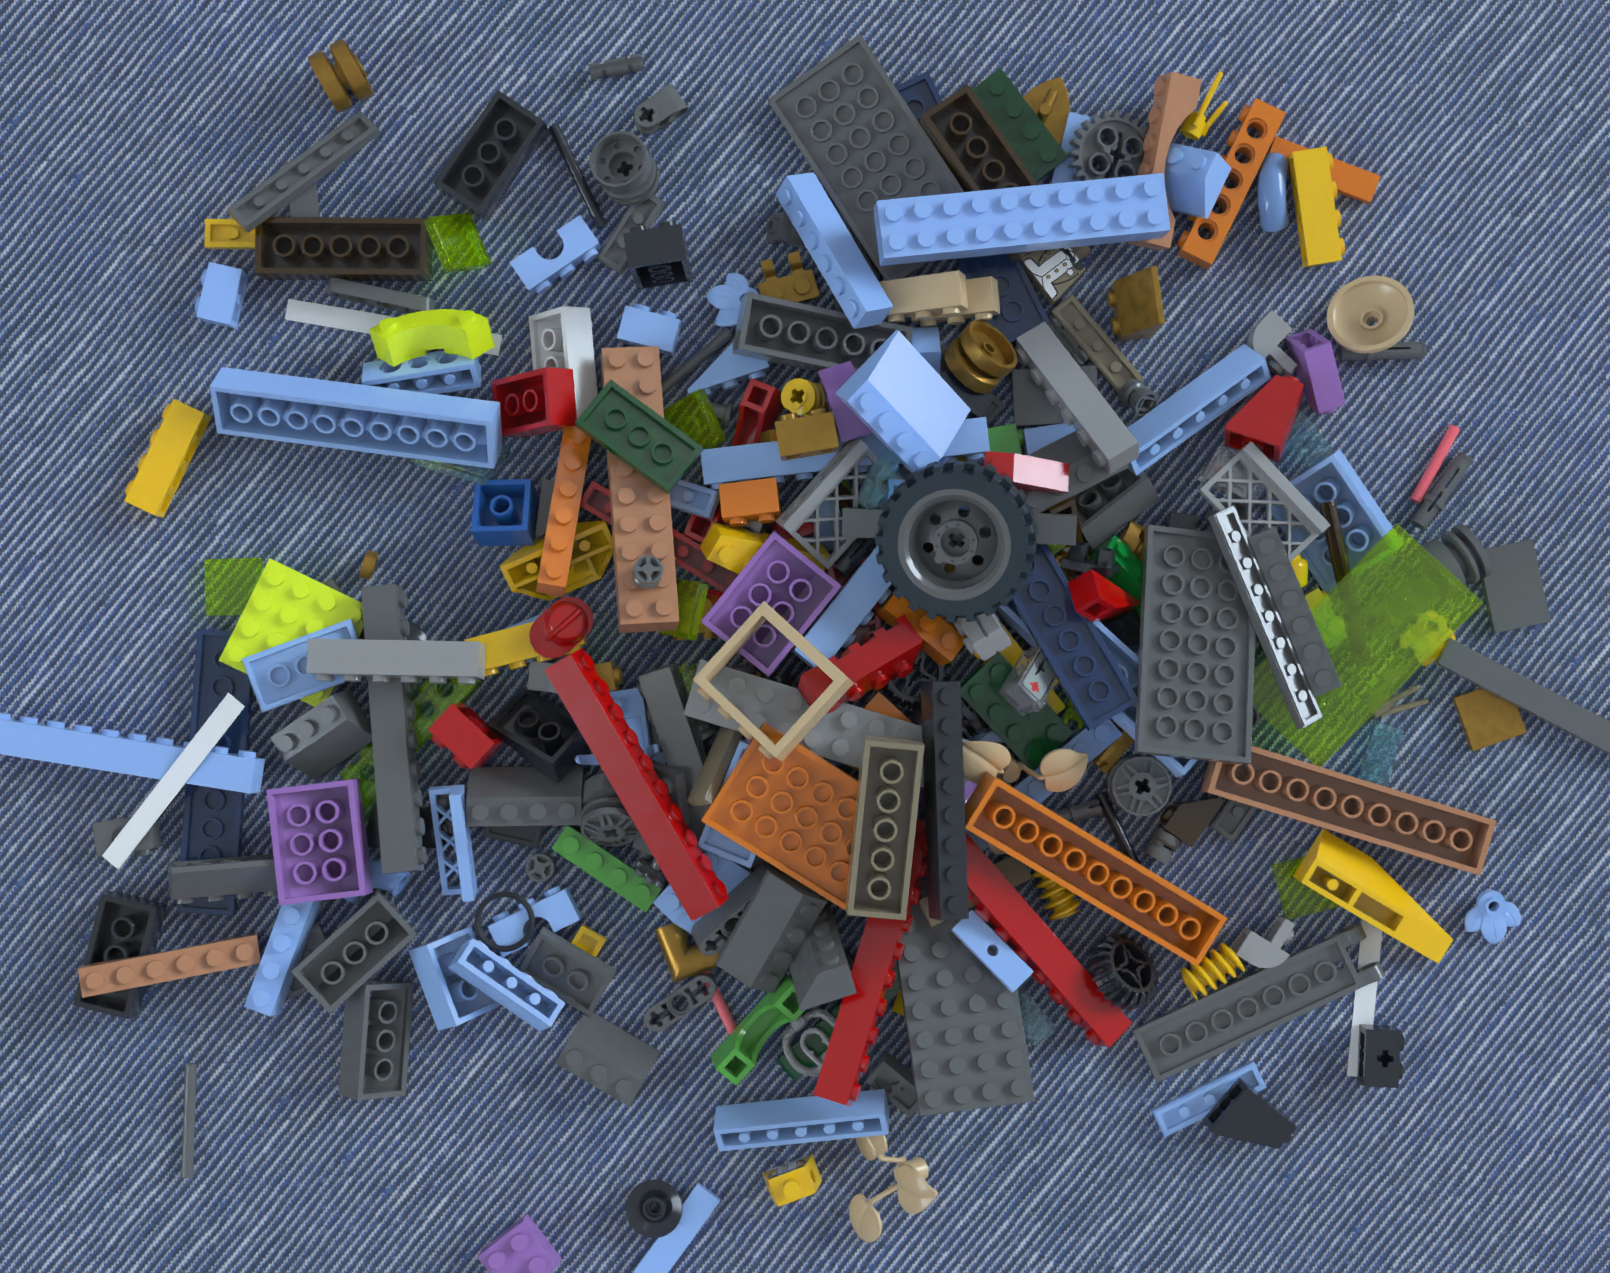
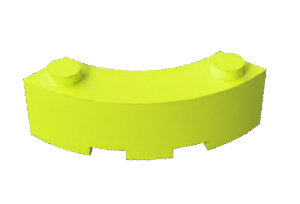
M437 309L419 311L396 318H385L378 325L369 329L377 358L393 367L413 358L426 356L427 350L444 349L445 354L461 355L473 360L495 347L488 318L471 310Z

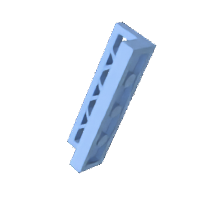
M464 784L429 787L442 894H462L463 902L474 901L478 889L470 827H466ZM449 794L450 808L448 810L438 804L437 795ZM446 818L452 821L454 834L451 837L441 830V824ZM450 844L456 848L457 860L455 863L444 855L445 849ZM453 870L459 874L460 886H449L448 876Z

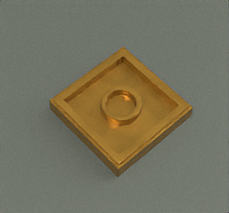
M1482 688L1452 697L1470 751H1476L1527 733L1518 707Z

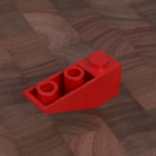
M1092 569L1080 574L1076 579L1068 583L1075 611L1092 622L1116 618L1140 604L1139 600Z

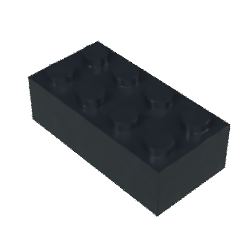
M497 90L433 182L434 185L444 195L486 222L549 131L545 121Z
M666 221L659 223L658 228L647 229L646 226H636L630 228L629 232L623 233L628 267L638 290L693 281L688 247L681 224H676L675 221Z
M113 890L102 893L83 965L154 954L167 904ZM79 981L73 1006L130 1019L140 1013L146 986L82 998Z

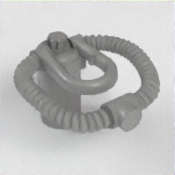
M812 1009L803 1014V1016L800 1015L795 1022H790L791 1027L783 1036L782 1048L785 1057L792 1068L804 1076L812 1077L813 1075H819L826 1055L825 1051L818 1058L814 1051L808 1049L806 1045L808 1036L818 1034L822 1038V1043L826 1044L827 1047L830 1039L824 1031L815 1027L807 1029L801 1035L800 1047L817 1064L815 1068L805 1067L797 1061L791 1050L790 1040H792L791 1038H793L796 1032L798 1033L808 1024L807 1021L811 1020V1018L820 1017L834 1028L836 1018L823 1009Z

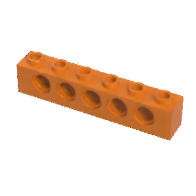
M1255 98L1250 106L1245 104L1238 117V120L1242 123L1238 131L1232 130L1225 144L1229 146L1226 156L1220 155L1231 167L1227 178L1234 181L1235 188L1228 189L1223 185L1215 202L1221 205L1223 209L1222 214H1215L1211 211L1208 219L1190 215L1189 220L1193 223L1189 231L1184 230L1176 244L1181 247L1177 256L1206 270L1213 264L1286 112ZM1247 128H1255L1259 132V138L1250 137ZM1235 153H1243L1247 158V163H1239L1235 158ZM1198 228L1208 229L1210 239H1202L1198 234Z

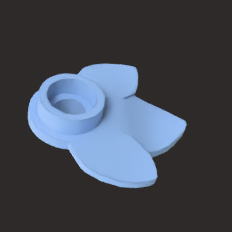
M728 273L726 285L715 286L706 295L708 301L714 307L720 309L715 321L717 326L732 327L737 325L741 298L747 292L759 294L749 286L748 280L741 274Z
M1485 890L1478 895L1476 906L1467 912L1464 922L1465 930L1467 932L1480 930L1483 937L1489 943L1497 944L1504 938L1507 927L1520 925L1521 915L1516 905L1505 901L1501 893L1496 890ZM1495 901V904L1491 908H1488L1489 904Z

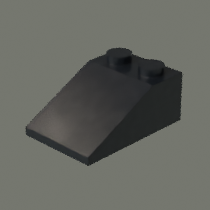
M524 687L488 724L489 729L536 770L557 783L576 765L575 757L577 755H585L590 749L568 711L536 692L528 690L527 687Z

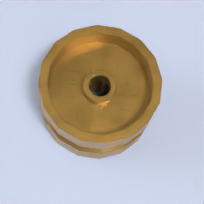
M343 38L330 44V52L336 63L332 64L326 53L321 50L307 57L319 82L339 113L352 107V99L347 91L348 87H350L355 97L360 101L374 95L366 78L368 76Z
M981 320L972 321L962 331L960 337L955 338L944 351L945 361L954 376L967 388L982 394L989 393L1000 382L1001 377L1006 376L1012 371L1018 362L1017 354L1006 336L996 327Z

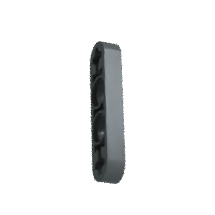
M329 278L326 288V294L334 298L408 314L434 310L436 305L434 300L424 296L339 278Z

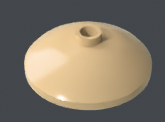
M1366 276L1349 282L1334 295L1327 310V325L1333 339L1343 348L1356 353H1375L1392 347L1407 334L1414 319V304L1408 290L1398 281L1385 276ZM1371 322H1377L1376 325L1369 326Z

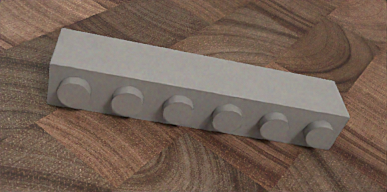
M1046 322L1039 324L1016 338L1017 350L1015 352L1018 361L1022 366L1027 365L1029 367L1031 377L1038 386L1042 384L1046 390L1045 394L1049 402L1053 406L1057 404L1061 409L1060 413L1063 420L1068 426L1073 425L1080 443L1084 447L1089 446L1092 450V457L1099 467L1104 466L1108 473L1112 474L1139 458L1138 441Z
M308 639L306 673L316 676V681L333 682L334 677H344L346 682H362V677H372V682L390 683V678H401L402 683H418V678H429V683L447 684V679H458V684H475V679L484 680L486 645L475 641Z

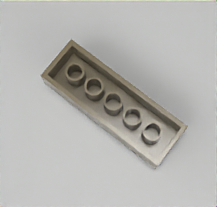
M863 734L845 902L847 915L906 920L925 747L922 740Z

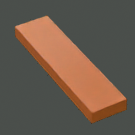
M1275 136L1268 154L1279 153L1288 160L1287 155L1309 148ZM1333 158L1334 168L1330 170L1331 180L1336 182L1337 192L1366 204L1371 203L1381 176Z

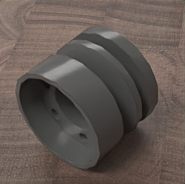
M616 131L605 135L594 145L590 155V169L609 198L617 204L632 206L638 205L652 196L660 181L659 168L639 137L634 133Z
M1463 524L1451 528V532L1446 531L1442 533L1441 541L1432 539L1416 549V558L1423 574L1428 573L1439 594L1445 599H1450L1466 589V581L1470 584H1475L1479 582L1480 578H1486L1492 573L1491 561L1486 550L1475 534Z
M1127 755L1118 759L1109 769L1105 779L1106 792L1110 801L1118 809L1135 816H1149L1159 812L1168 803L1172 792V780L1167 769L1159 761L1142 755ZM1137 780H1145L1143 783L1146 786L1145 791L1139 790L1136 792L1138 787L1134 784Z
M605 773L594 775L586 780L582 787V835L588 841L603 846H621L636 840L640 833Z

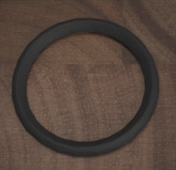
M501 891L489 895L481 902L475 914L474 924L479 939L486 946L496 951L509 952L522 947L528 942L535 928V916L531 905L525 898L513 892ZM501 897H510L520 902L525 907L529 917V927L525 936L519 942L509 946H500L489 941L484 935L480 923L481 915L486 905Z

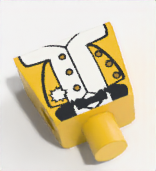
M813 1154L762 1172L771 1199L777 1207L816 1193L822 1182Z

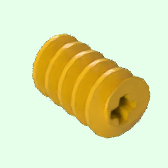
M798 378L787 382L783 387L781 402L783 407L791 413H797V415L805 417L809 416L810 410L826 408V412H830L822 384Z
M1037 871L1032 874L1033 878H1042V881L1036 885V888L1046 889V892L1040 898L1050 899V902L1044 906L1045 910H1054V913L1048 917L1049 920L1062 919L1080 911V909H1075L1080 905V900L1071 899L1075 895L1073 892Z
M1224 943L1219 944L1220 954L1214 949L1209 950L1210 959L1204 956L1200 962L1201 966L1198 965L1197 967L1190 963L1191 972L1185 967L1180 968L1182 980L1196 1001H1198L1197 991L1204 996L1208 995L1207 985L1214 990L1217 989L1215 980L1218 979L1226 984V973L1236 978V967L1243 972L1246 971L1235 952Z

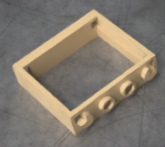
M765 601L693 678L699 685L696 691L707 701L713 698L720 705L717 708L720 714L728 721L734 718L740 724L737 729L748 740L754 737L761 744L758 749L768 759L771 760L775 757L780 761H783L854 684L853 681ZM766 620L833 680L829 687L777 744L771 741L710 683Z

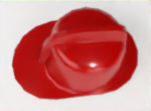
M565 597L552 604L531 626L529 636L534 650L541 656L551 659L559 658L572 650L592 629L593 614L588 604L575 597Z

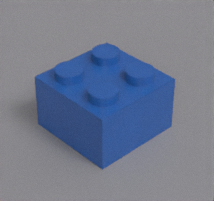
M475 480L471 533L478 546L535 544L538 492L532 480Z

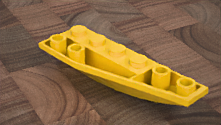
M1323 828L1293 875L1294 878L1438 964L1453 941L1372 857Z

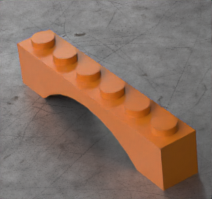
M577 427L563 430L536 593L564 597L591 443V437Z

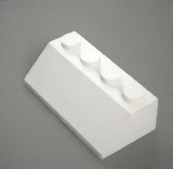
M562 306L529 316L533 370L545 367L573 369L578 419L598 395L590 308Z

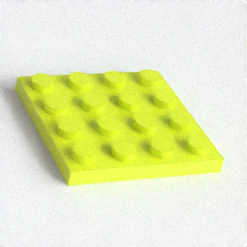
M269 558L219 661L247 674L242 662L243 658L348 619H352L360 639L364 630L362 602ZM336 686L306 696L300 700L315 707L329 698Z

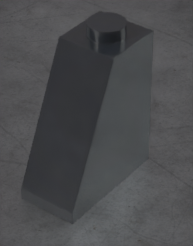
M1240 1077L1202 1119L1208 1129L1215 1135L1280 1149L1284 1143L1289 1142L1294 1135V1131L1298 1128L1289 1116Z

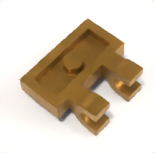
M799 251L788 254L792 274L781 278H776L772 259L761 261L765 282L758 284L760 295L797 303L820 297L812 269L803 270Z

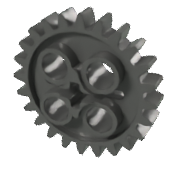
M1105 110L1100 113V117L1094 114L1090 117V121L1085 120L1082 122V129L1079 128L1074 131L1078 139H1073L1069 142L1075 150L1067 153L1069 157L1074 158V162L1069 164L1068 167L1076 168L1077 170L1073 174L1072 179L1079 177L1082 181L1105 179L1106 172L1107 178H1118V169L1124 172L1125 177L1138 176V170L1143 163L1145 152L1143 150V142L1147 126L1138 128V117L1130 122L1129 113L1126 112L1120 117L1118 110L1111 112L1110 115ZM1100 133H1103L1107 136V145L1102 143L1100 139ZM1118 133L1121 135V138H1120V141H1119V142H1118V138H1119ZM1126 142L1133 147L1132 155L1126 150ZM1093 159L1100 165L1099 172L1092 167Z

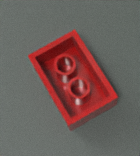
M545 367L493 380V401L500 402L502 437L526 438L576 427L577 411L573 369Z
M466 703L451 704L428 729L433 734L431 740L441 749L446 747L453 752L452 759L463 769L466 767L474 769L484 766L505 744L499 736L489 729L488 723Z

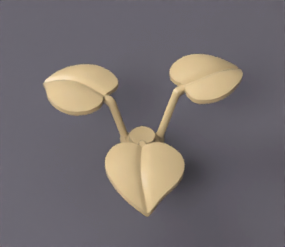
M989 741L962 742L964 774L971 782L977 784L985 771L995 777L998 774L1002 781L1009 784L1015 782L1019 778L1021 770L1038 780L1044 779V785L1048 791L1062 792L1072 788L1079 782L1085 773L1088 763L1086 752L1057 749L1044 756L1040 763L1042 774H1039L1025 766L1022 761L1017 763L1013 754L1001 744ZM987 842L993 853L997 855L1006 854V852Z
M885 1135L855 1138L860 1152L866 1159L872 1161L878 1157L880 1161L898 1163L894 1169V1177L897 1181L895 1185L874 1196L869 1201H867L863 1194H857L850 1202L849 1217L857 1235L864 1242L869 1243L876 1241L882 1232L880 1215L873 1207L875 1202L899 1189L898 1200L902 1208L909 1214H917L925 1210L938 1194L925 1181L929 1171L927 1163L923 1158L917 1157L906 1161L904 1156L889 1157L884 1155L888 1149Z

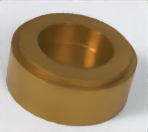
M370 550L366 552L359 577L368 580L372 578L378 562V553Z

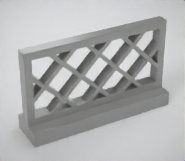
M861 439L849 440L778 517L776 522L826 569H829L857 538L839 536V520H843V515L839 516V500L853 499V507H858V499L872 498V508H884L888 501V492L878 493V477L900 479ZM866 455L872 461V473L858 474V463ZM877 467H878L883 473H877ZM859 478H872V494H858ZM843 479L853 480V495H838V485ZM833 500V516L819 517L820 504L823 501ZM819 521H833V536L819 537ZM804 522H814V537L802 538L796 531ZM820 541H834V551L827 559L819 554ZM808 542H814V548Z
M1252 441L1241 448L1228 463L1198 490L1218 512L1225 509L1221 503H1226V508L1230 507L1231 503L1246 504V520H1241V523L1246 524V529L1244 528L1247 537L1251 536V524L1266 525V529L1271 528V525L1286 526V541H1282L1283 546H1286V553L1290 562L1330 526L1327 520ZM1238 461L1247 469V480L1232 479V466ZM1227 472V479H1221V477ZM1214 483H1227L1226 499L1216 498L1208 489ZM1232 483L1246 484V500L1232 499ZM1252 484H1260L1266 489V500H1252ZM1251 504L1266 505V520H1251ZM1272 505H1281L1286 510V521H1271ZM1291 516L1295 519L1296 522L1291 521ZM1291 526H1301L1309 536L1302 542H1291ZM1291 546H1297V547L1291 552Z

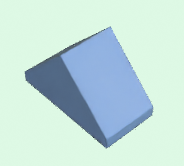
M938 327L913 328L911 345L940 375L941 347Z

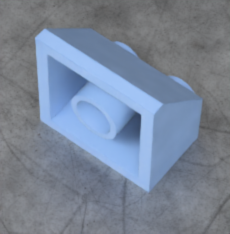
M1170 143L1165 164V188L1171 211L1208 219L1231 170V167L1217 152Z

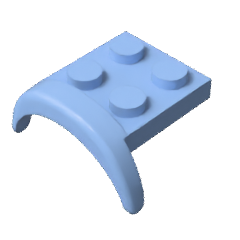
M638 688L609 692L614 702L621 707L629 728L637 734L638 743L644 753L650 758L656 756L659 753L658 744L652 745L647 703L645 698L641 697ZM594 754L577 755L575 757V761L578 764L599 765Z

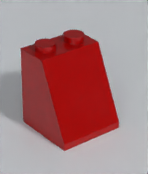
M1275 375L1227 422L1225 426V446L1240 450L1252 441L1270 461L1279 463L1302 403L1304 384L1300 383L1299 379L1290 375H1284L1283 377Z

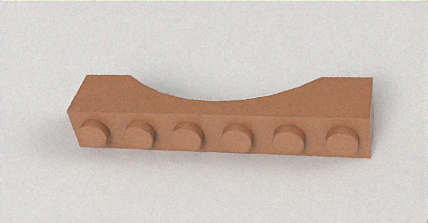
M1171 71L1159 76L1153 88L1155 95L1154 103L1148 115V122L1150 123L1148 135L1143 142V150L1145 151L1143 163L1139 167L1138 175L1164 173L1165 181V164L1170 143L1185 118L1197 108L1201 79ZM1168 198L1170 231L1161 239L1130 241L1128 244L1156 251L1171 247L1176 220L1170 209Z
M256 933L165 952L83 965L78 967L82 998L259 964L261 958Z

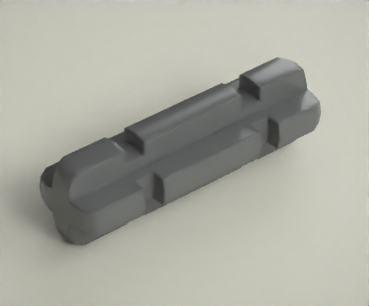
M641 54L630 55L628 59L625 56L605 60L603 64H600V62L589 64V72L593 80L602 79L604 75L612 77L627 74L629 70L637 72L644 69Z
M1056 318L1050 319L1049 328L1079 366L1084 364L1088 360L1087 354L1082 349L1079 350V345L1065 329L1061 328L1062 325Z

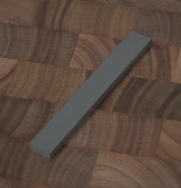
M1233 505L1208 516V519L1296 729L1304 728L1323 716L1236 508Z
M843 507L842 537L875 538L879 529L877 524L879 516L884 508ZM959 511L962 517H967L970 511ZM936 513L932 514L930 521L939 524L941 517ZM1034 513L1033 520L1035 526H1037L1038 534L1036 544L1076 545L1077 515ZM982 527L979 531L981 535L987 537L991 535L989 527ZM952 532L954 535L953 541H962L964 535L961 532L958 535Z
M1451 638L1445 640L1435 662L1436 665L1610 755V721Z

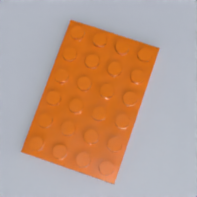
M765 721L759 728L775 744L785 735ZM753 737L715 796L714 801L702 816L701 821L846 910L845 902L858 780L800 743L783 761L775 757L770 760L758 749L761 744Z

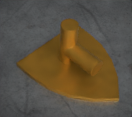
M1062 77L1041 83L1023 97L1059 145L1062 141L1070 112L1068 92Z

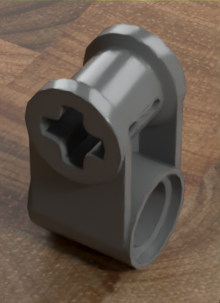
M669 84L636 107L634 112L635 126L640 133L651 135L668 123L683 116L689 108L673 84ZM642 116L652 117V122L642 120Z

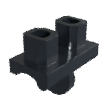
M1076 541V545L1070 546L1068 556L1062 558L1061 567L1083 573L1092 569L1101 576L1111 578L1113 573L1118 574L1119 565L1115 564V549L1099 547L1097 548L1096 560L1087 558L1089 544ZM1075 571L1073 574V580L1076 579L1082 573Z

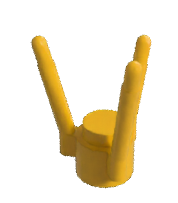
M1219 71L1198 112H1191L1180 125L1179 132L1183 136L1196 141L1201 136L1205 137L1211 125L1228 105L1226 100L1223 101L1205 123L1206 117L1204 113L1219 85L1223 72Z

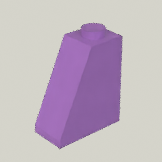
M1312 329L1284 338L1290 357L1297 364L1295 370L1300 383L1304 384L1303 392L1309 407L1318 414H1330L1336 411L1337 407L1346 405L1331 342Z

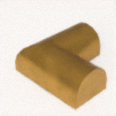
M671 923L654 930L673 983L719 967L715 961L721 951L713 956L703 955L697 944L690 945L686 931L678 925Z

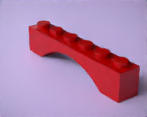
M752 378L750 379L740 402L736 430L731 446L760 443L759 434L773 429L783 406L781 402L782 392L776 387ZM720 500L712 520L692 514L683 535L702 544L713 523L727 525L722 519Z

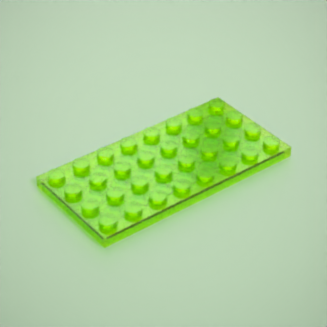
M1396 523L1311 610L1342 684L1341 687L1315 697L1323 717L1304 728L1296 729L1267 657L1254 669L1253 705L1272 726L1312 763L1321 767L1484 602Z

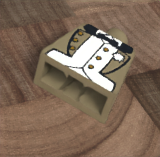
M1089 246L1039 250L1023 257L1021 263L1027 276L1049 305L1052 306L1083 274L1085 267L1080 260L1091 253Z

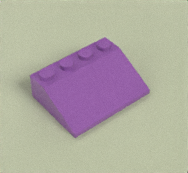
M773 531L701 622L727 642L765 601L804 636L843 587ZM766 620L738 652L770 677L793 650L795 645Z
M360 778L266 790L279 905L363 896L373 892Z

